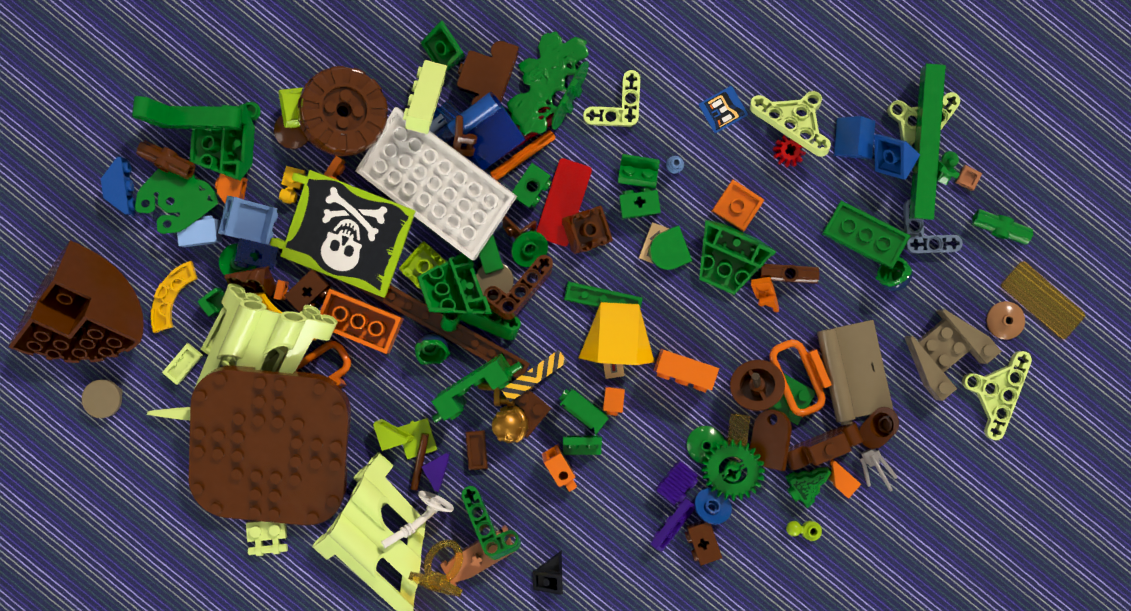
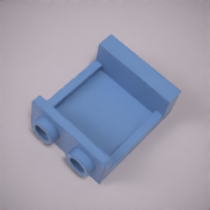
M227 196L218 234L269 245L273 238V225L278 218L277 208Z

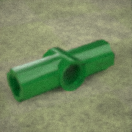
M977 209L972 218V225L990 231L996 237L1011 239L1024 245H1028L1034 234L1033 229L1014 222L1010 217L995 215L981 209Z

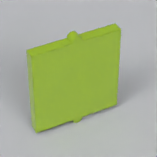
M428 418L416 422L411 421L410 424L398 427L414 436L412 441L402 444L407 459L417 457L422 433L429 434L426 453L438 450Z

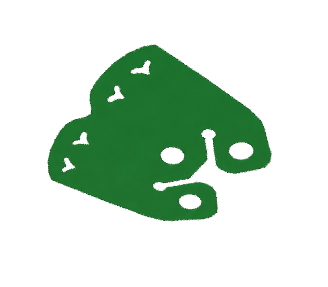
M158 168L137 192L135 210L138 213L153 212L155 209L154 193L158 192V206L166 213L179 212L180 216L161 215L157 219V231L162 234L176 233L186 229L218 204V199L212 187L203 180L195 179L194 175L187 180L170 171L167 173ZM199 185L205 190L199 191ZM170 197L175 200L172 205L166 203V200ZM143 200H148L150 205L142 207L141 203ZM164 221H171V226L165 228L163 226Z

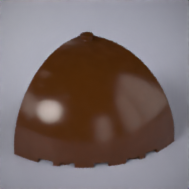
M70 240L39 286L8 348L31 356L34 353L44 355L47 360L61 358L64 359V362L80 363V360L88 359L90 362L104 361L105 357H118L119 353L123 351L129 352L141 342L144 321L139 299L128 280L114 265L92 250Z

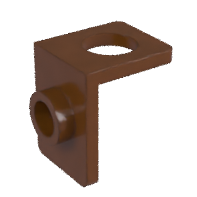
M506 215L503 217V228L508 236L514 239L525 233L528 229L536 231L537 222L535 220L520 230Z

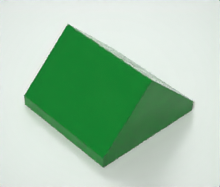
M440 21L420 42L432 62L447 65L446 71L466 59L463 51L443 21Z

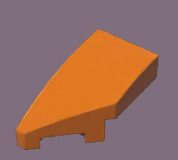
M765 277L751 280L753 292L756 298L759 299L758 305L762 307L766 305L773 308L774 312H779V305L771 278Z
M832 459L830 460V465L832 466L830 481L833 482V485L842 494L850 498L861 483Z

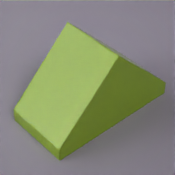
M383 419L375 421L373 424L382 451L408 443L414 439V436Z

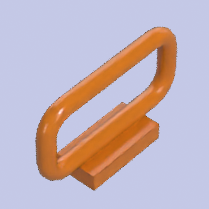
M791 339L774 346L770 351L769 359L783 374L777 360V354L790 347H795L798 350L818 400L816 404L805 409L798 408L785 376L784 396L791 411L797 416L804 417L822 409L826 399L822 388L829 387L832 384L817 349L807 352L801 342Z
M326 342L302 358L296 371L331 348L336 349L343 360V366L328 377L334 380L340 389L346 386L345 381L341 377L349 371L351 359L339 342Z

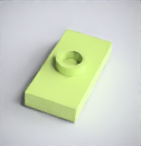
M187 343L162 373L176 385H179L203 355L191 344Z

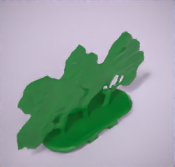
M557 32L546 33L541 37L538 45L540 58H528L518 64L520 71L524 73V84L529 85L530 90L529 92L514 96L507 102V106L511 112L513 122L520 126L521 133L527 135L530 132L538 134L545 132L548 124L546 117L554 113L552 129L556 130L563 122L566 114L572 113L574 109L572 103L575 97H580L583 92L581 86L589 68L587 61L583 62L577 70L575 66L578 61L585 59L589 55L586 40L574 37L566 43H562V38ZM568 63L571 64V69L566 67ZM567 75H574L568 88H565V77ZM561 91L565 94L558 107L554 106L552 96L555 92ZM546 100L550 101V105L546 104ZM539 108H550V110L547 109L545 113L538 112Z

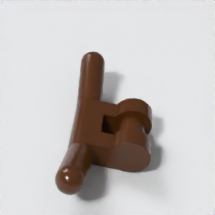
M457 115L452 148L463 156H474V144L477 143L478 137L474 134H463V116Z

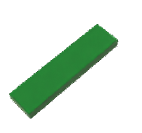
M569 281L564 298L566 301L598 308L601 302L639 304L641 308L643 299L638 296Z

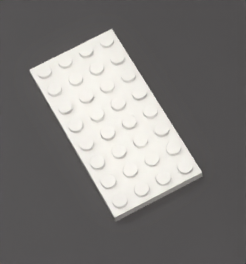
M395 107L387 119L383 133L378 136V141L369 148L357 167L356 172L396 203L416 210L414 216L468 258L476 260L517 198V195L431 131L425 134L405 129L404 111Z

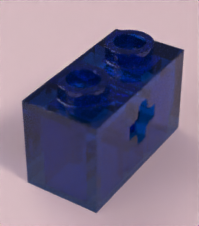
M239 238L233 262H237L236 266L248 268L249 265L256 268L269 266V270H273L279 247ZM256 251L260 259L253 261V257L250 254Z

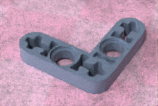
M911 199L905 201L903 205L904 232L911 235L905 245L907 252L912 254L952 253L961 249L963 242L957 235L924 236V220L909 219ZM912 220L916 221L919 225L916 231H912L909 228V223ZM931 239H935L938 242V247L935 250L929 247ZM952 239L953 242L957 243L956 246H953V249L951 245L943 246V242H950ZM915 240V243H924V246L916 247L914 250V247H910V243H913Z

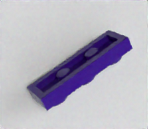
M686 498L677 505L675 513L666 519L665 526L653 536L651 545L655 549L663 551L695 510L694 503Z

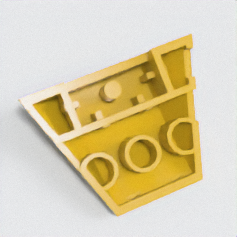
M601 302L578 358L608 364L640 365L653 363L654 358L639 304Z

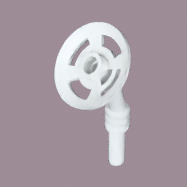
M419 491L418 496L428 505L427 511L414 522L404 525V528L401 527L400 531L381 541L383 547L386 548L401 538H407L411 533L414 534L415 530L432 517L434 513H437V511L452 512L454 510L453 505L438 495L427 491Z

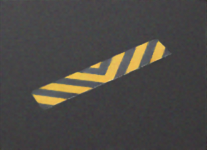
M557 350L501 389V391L511 402L568 361Z

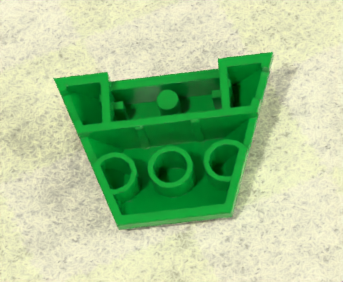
M241 104L238 107L242 109L240 130L192 129L190 162L237 180H241L252 166L255 127L246 104Z
M705 220L699 280L735 295L751 276L777 251L759 239L728 225Z
M463 253L456 257L452 256L444 264L437 265L417 277L429 312L492 314L487 298L483 296L473 269L474 263Z

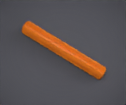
M551 130L544 133L491 171V177L498 181L555 140L554 133Z

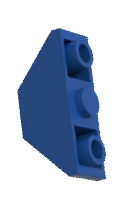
M117 157L101 178L103 198L124 214L135 216L136 201L133 199L132 194L134 184L130 180L131 164L128 159Z

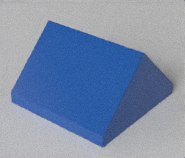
M862 116L837 118L834 156L872 159L875 121Z
M879 134L874 135L875 171L903 180L907 179L920 154L906 141Z

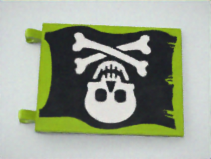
M309 170L308 176L294 173L292 180L305 185L286 241L280 238H272L270 245L283 249L280 257L386 298L416 210L313 170Z

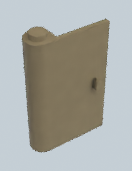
M874 320L818 331L817 336L824 368L832 384L829 386L836 422H841V425L851 424L855 417L870 415L880 407H889L893 410Z

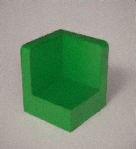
M214 288L197 302L208 317H215L224 307L221 301L225 293L221 288Z

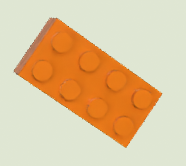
M334 289L328 290L320 310L321 315H330L337 320L338 323L333 331L334 333L385 354H390L404 320L403 317Z

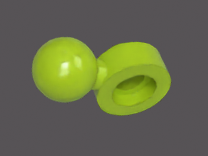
M791 521L786 526V531L790 536H798L801 533L805 539L810 541L819 539L822 534L821 526L814 521H806L802 526L797 521ZM814 528L815 533L811 535L810 531Z

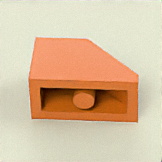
M220 174L215 183L217 194L224 203H226L227 196L244 200L248 179L243 177L241 180H237Z

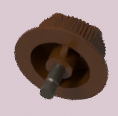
M751 360L743 363L734 371L730 381V390L734 400L740 406L752 411H762L771 408L781 399L785 390V380L780 369L773 363L765 360Z

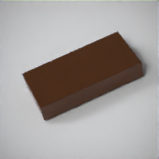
M485 430L465 432L468 469H488Z

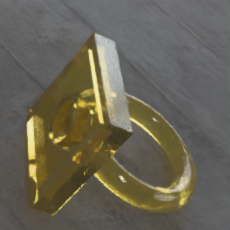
M450 539L437 542L431 547L425 557V574L410 572L408 579L430 591L460 597L462 589L449 583L456 577L463 563V552L460 545ZM450 547L455 552V563L452 569L446 575L432 571V560L436 553L442 548Z

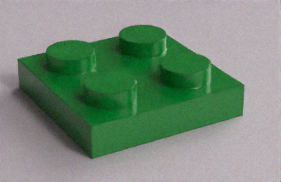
M784 374L798 408H807L816 392ZM784 394L778 403L769 408V410L783 412L787 415L790 422L796 425L799 424L802 418L791 411Z

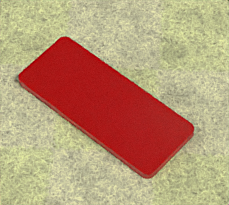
M564 158L559 160L536 231L541 233L548 242L564 247L568 246L569 241L562 225V219L579 213L592 173L591 167Z

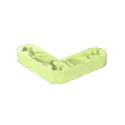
M629 70L623 76L621 108L588 107L583 114L585 123L598 126H634L639 118L640 75L638 72ZM633 75V78L637 79V81L633 82V89L625 90V87L629 88L630 84L626 78ZM627 94H634L636 101L632 104L627 103L625 100ZM636 107V110L632 109V116L635 119H632V122H628V119L624 116L628 115L629 108ZM590 111H594V115H600V111H604L602 115L603 122L599 121L600 117H594V120L590 121V118L586 117V115H589ZM614 112L616 114L615 121H607L605 118L606 113Z

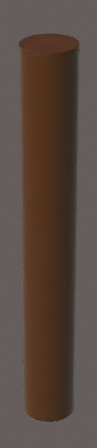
M427 433L421 434L410 487L412 490H418L429 438Z

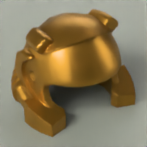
M517 406L502 407L500 409L501 412H497L492 421L494 434L499 441L506 443L522 441L528 429V419H526L524 412Z

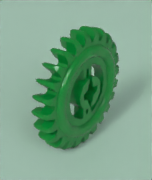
M734 439L731 440L730 444L724 440L723 446L720 443H716L717 449L714 447L710 448L711 453L705 454V457L708 459L702 461V464L707 465L701 469L702 472H707L702 477L703 479H709L706 482V486L713 485L711 492L717 489V497L724 493L725 500H727L729 495H731L732 501H735L736 495L739 496L741 501L743 500V494L750 498V490L756 493L755 486L761 487V483L758 480H764V476L760 474L765 473V469L760 467L764 465V462L758 460L761 455H754L756 448L749 450V443L742 446V440H739L738 444H735ZM737 457L742 460L740 462L730 460L726 463L724 470L719 471V465L725 458ZM747 467L746 477L739 482H735L740 478L742 469Z

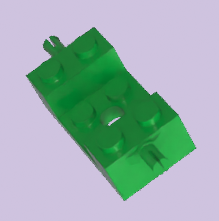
M501 353L444 389L431 401L438 411L437 414L432 416L433 421L437 423L441 419L445 421L448 418L453 420L458 417L467 403L463 394L469 391L468 389L472 387L471 385L476 387L486 379L492 390L497 387L499 389L504 388L512 380L511 376L523 368L521 363L518 361L510 366Z

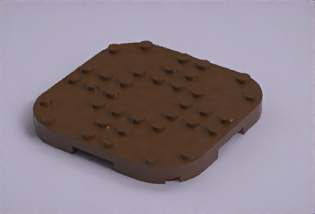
M232 365L219 367L211 371L197 384L191 397L189 487L194 499L209 513L224 518L295 525H316L331 518L339 509L347 488L348 469H346L351 407L345 391L343 392L334 380L315 373L296 371L293 374L255 370V367Z

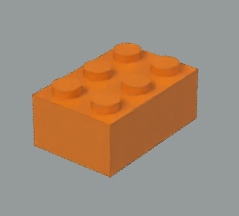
M660 349L653 371L658 372V377L667 380L670 377L676 378L675 382L684 386H688V383L694 384V389L706 393L707 389H713L719 368Z

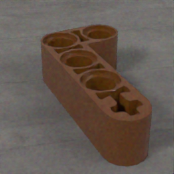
M548 255L539 256L507 294L496 286L488 287L484 292V296L487 298L490 309L505 320L513 319L551 275L553 268L552 258ZM535 278L537 281L535 283L528 282V279ZM517 292H523L525 296L517 297L515 294ZM490 295H496L498 298L496 300H490L488 297ZM506 306H511L513 310L510 312H506L503 310V308Z

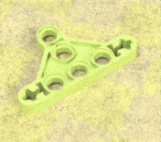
M810 91L801 100L772 102L761 95L752 98L750 110L753 114L816 156L823 157L828 154L831 143L830 140L819 133L815 113L821 106L822 96L820 93ZM815 98L818 103L811 104L808 102V99ZM803 110L807 115L799 116L796 112ZM776 112L779 114V117L776 119L771 118L769 114ZM788 122L793 123L795 127L788 129L785 127V124ZM808 133L811 138L803 139L800 134Z
M954 92L943 96L942 114L944 119L941 122V129L960 104V97ZM953 98V104L944 109L943 107L948 103L947 99ZM894 101L888 106V115L898 122L901 140L906 141L912 146L915 142L916 126L908 124V117L914 116L917 119L918 107L911 108L902 101ZM894 105H899L902 108L900 115L893 113L892 107Z
M1015 352L1008 366L986 376L968 373L962 379L964 388L977 393L988 418L984 432L989 439L1000 440L1005 434L1032 362V358L1027 352ZM1022 356H1023V359H1025V362H1024V363H1020V361L1018 360V357H1022ZM1014 366H1015V367L1022 368V371H1021V370H1018V369H1014ZM1013 372L1019 375V380L1016 383L1010 380V375ZM971 376H974L977 380V384L974 387H970L967 383ZM992 383L995 387L992 394H988L985 390L986 385ZM1006 390H1010L1013 395L1009 401H1006L1003 397ZM1000 408L1006 411V415L1002 419H999L996 414ZM996 420L1002 422V425L994 423L993 421ZM991 428H996L998 434L993 435V433L990 432Z

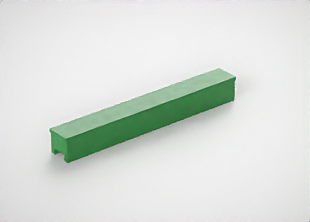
M926 63L920 71L915 150L920 156L913 166L909 219L934 220L946 65Z

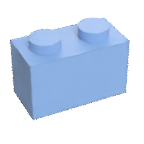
M213 216L201 217V220H197L186 229L177 232L178 245L180 247H193L222 243V236L218 234L220 220L213 218Z

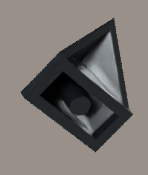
M562 550L539 568L533 570V590L559 595L563 594Z

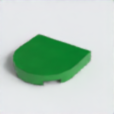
M679 225L654 236L648 251L652 263L657 267L671 270L692 261Z

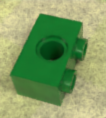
M531 163L512 191V193L517 195L515 200L529 209L532 206L536 207L541 200L539 195L543 190L546 192L552 183L550 181L551 175ZM534 182L538 185L535 192L527 190L529 183Z

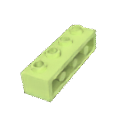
M425 60L423 67L419 66L416 77L419 79L414 81L412 88L414 95L410 94L408 100L410 108L405 109L403 120H406L405 129L425 134L429 133L444 84L447 65Z

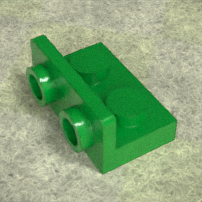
M622 154L618 183L656 189L660 160Z
M563 435L564 455H601V435Z

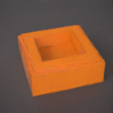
M277 281L273 299H286L284 295L288 291L289 282Z

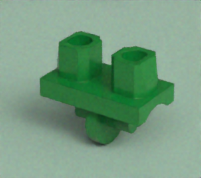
M947 151L942 155L941 161L938 159V182L947 185L951 177L957 179L960 175L954 168L959 162V157L955 152Z

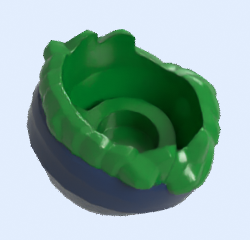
M899 257L892 270L881 265L875 278L886 290L900 291L907 287L913 272L907 261Z
M436 333L423 335L415 344V354L420 364H441L450 355L447 341Z

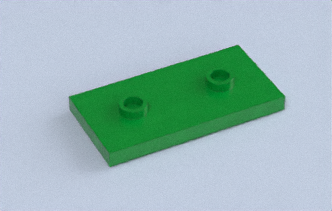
M842 200L822 234L890 270L893 269L911 236Z

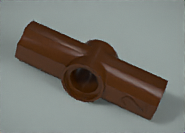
M146 140L140 142L137 147L136 154L139 157L152 162L164 172L168 173L170 171L187 180L192 178L195 173L196 165L179 157L176 152L167 147L161 148Z
M764 264L759 268V278L770 277L771 281L818 284L820 273L819 267ZM787 268L793 271V277L791 279H788L785 276V270Z

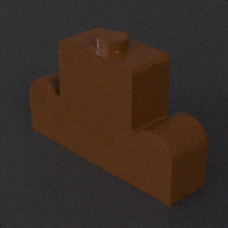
M497 41L491 47L492 57L472 50L468 52L464 64L461 63L458 70L460 76L457 86L459 90L476 96L472 101V105L490 91L502 103L520 52L519 47L504 41Z
M856 422L839 426L789 447L788 467L791 470H797L810 463L817 466L851 452L850 447L863 442Z

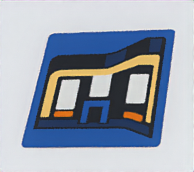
M732 86L699 103V107L714 133L721 131L748 115Z

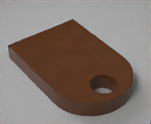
M765 410L757 416L753 426L750 449L756 448L754 455H761L758 460L764 462L762 467L785 471L792 426L787 415L778 410ZM773 414L777 416V423L774 425L770 420Z

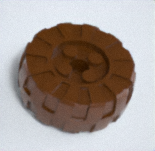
M334 66L318 72L305 84L299 96L297 113L302 132L316 148L334 156H352L366 151L378 141V136L383 133L387 123L388 106L386 98L382 93V88L375 79L367 76L366 72L355 67ZM343 109L346 112V117L338 115L337 110Z

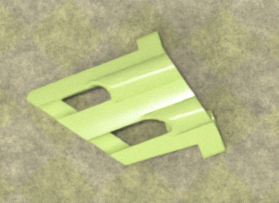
M231 283L228 285L221 301L227 312L196 386L207 374L220 367L224 356L238 358L235 366L255 367V370H260L268 352L281 346L288 347V351L279 372L293 374L313 338L330 340L338 322L330 315H321L320 311L311 305H305L300 313L289 311L277 313L267 310V306L262 303L261 297L254 293H245V289L242 286Z
M378 452L354 476L358 483L347 505L339 513L327 532L321 535L312 547L326 560L336 555L396 611H413L426 522L417 528L414 534L408 535L407 545L403 541L398 540L386 548L383 547L381 541L394 534L384 524L381 508L385 504H388L407 523L414 522L421 515L385 478L393 465ZM381 558L388 561L402 574L400 592L376 571L377 563Z

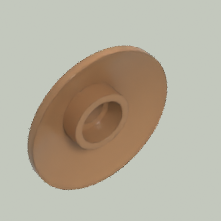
M1004 301L991 307L987 314L986 323L989 331L999 339H1012L1022 332L1025 326V316L1018 305ZM1007 317H1010L1011 322L1009 324L1006 323Z

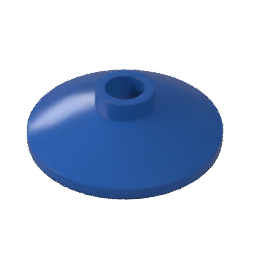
M706 488L697 494L694 502L695 510L705 522L715 525L722 524L731 515V502L729 498L727 500L724 499V493L717 497V489L711 492V488Z

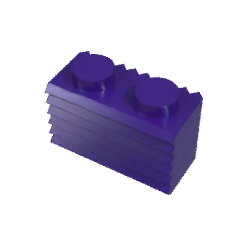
M678 460L655 490L673 505L676 503L680 504L686 497V494H684L688 488L692 489L698 482V479H696L698 474L681 460Z

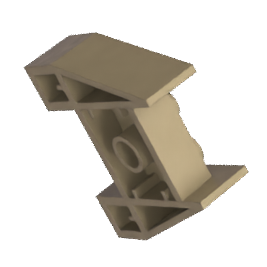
M939 309L936 312L942 320L920 339L916 340L914 336H906L904 338L923 386L935 400L943 401L957 390L944 373L968 352L979 363L988 364L1002 351L989 336L949 311Z

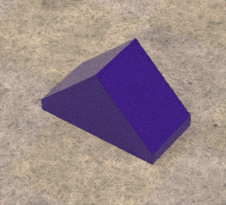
M446 452L422 466L434 491L439 492L441 489L450 452Z

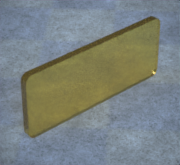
M1025 261L1020 262L1001 283V287L1061 339H1066L1085 317V313Z

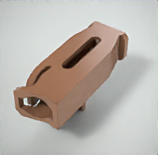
M506 525L502 526L503 532L508 531ZM501 530L496 531L497 535L502 533ZM508 538L507 545H512L511 538ZM479 540L460 550L448 563L444 560L440 565L451 585L455 587L458 585V581L475 576L510 554L492 560L484 553ZM492 545L489 548V553H495L498 548L497 545Z

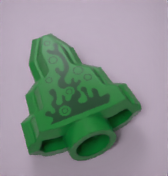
M827 466L815 468L810 472L803 470L795 473L793 471L785 476L790 485L787 491L795 502L800 500L808 508L815 502L814 498L820 493V486L828 480L831 471Z

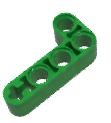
M491 310L492 314L443 313L440 325L443 330L452 332L456 330L460 321H464L505 340H513L517 337L521 322L516 316L511 320H505Z
M473 486L465 487L461 493L462 500L481 547L488 558L496 560L518 550L521 546V539L516 532L508 530L497 535L481 494ZM470 494H473L475 504L470 500ZM478 510H482V516L479 518H475V513ZM484 528H490L489 534L485 536L481 534ZM508 538H516L514 544L507 545ZM492 545H497L498 547L495 553H489V548Z

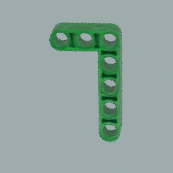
M135 96L132 117L166 129L240 130L242 109L236 107L168 106L148 97Z

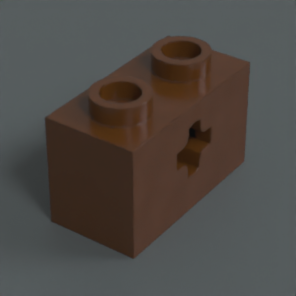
M311 269L284 296L301 312L305 305L315 307L314 302L319 298L323 299L326 297L331 286L316 270ZM306 289H313L311 291L312 296H306L308 293Z
M701 520L686 526L688 531L684 533L688 543L692 542L694 547L691 553L695 562L698 561L702 566L723 558L710 523ZM702 538L705 541V546L703 547L699 544Z

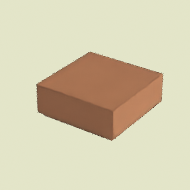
M964 165L955 183L970 191H974L982 173Z

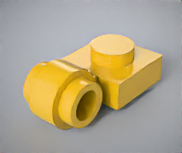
M286 166L281 184L287 186V188L281 189L279 200L287 204L296 202L298 193L294 190H301L303 184L292 180V176L294 173L305 175L306 171Z

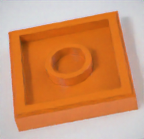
M732 179L711 212L744 232L764 202V199Z

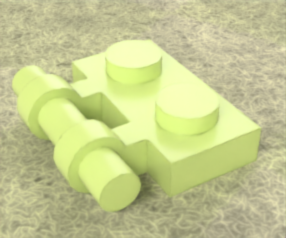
M246 522L247 542L255 541V547L248 548V555L263 556L266 553H273L275 555L288 551L287 544H280V539L287 538L285 523ZM263 540H272L273 545L263 546Z

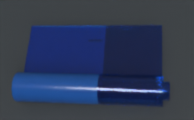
M491 91L460 114L463 116V134H474L478 137L477 143L474 144V156L464 157L483 171L526 140L499 99ZM456 118L435 133L437 137L451 147L453 146Z

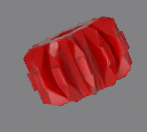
M785 135L782 136V141L777 140L775 142L777 146L773 147L772 150L778 153L773 158H780L778 161L779 165L784 161L786 168L790 164L795 167L797 162L801 163L803 161L801 156L806 154L805 151L800 150L804 148L791 138H787ZM788 147L793 150L791 154H786L785 152Z

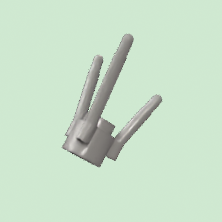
M870 448L862 452L863 458H860L863 466L867 486H871L867 469L868 464L869 467L875 466L885 485L891 492L893 489L879 463L881 462L894 479H897V475L881 456L879 450L876 451V449Z

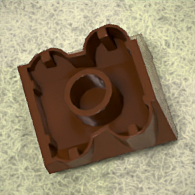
M601 205L562 219L570 250L574 254L587 252L592 248L613 241Z
M269 266L225 274V280L228 285L231 283L238 284L245 289V293L265 292L268 299L275 293L277 281H274Z

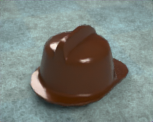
M880 407L870 415L860 427L863 445L872 449L880 448L899 430V419L895 411L889 407Z

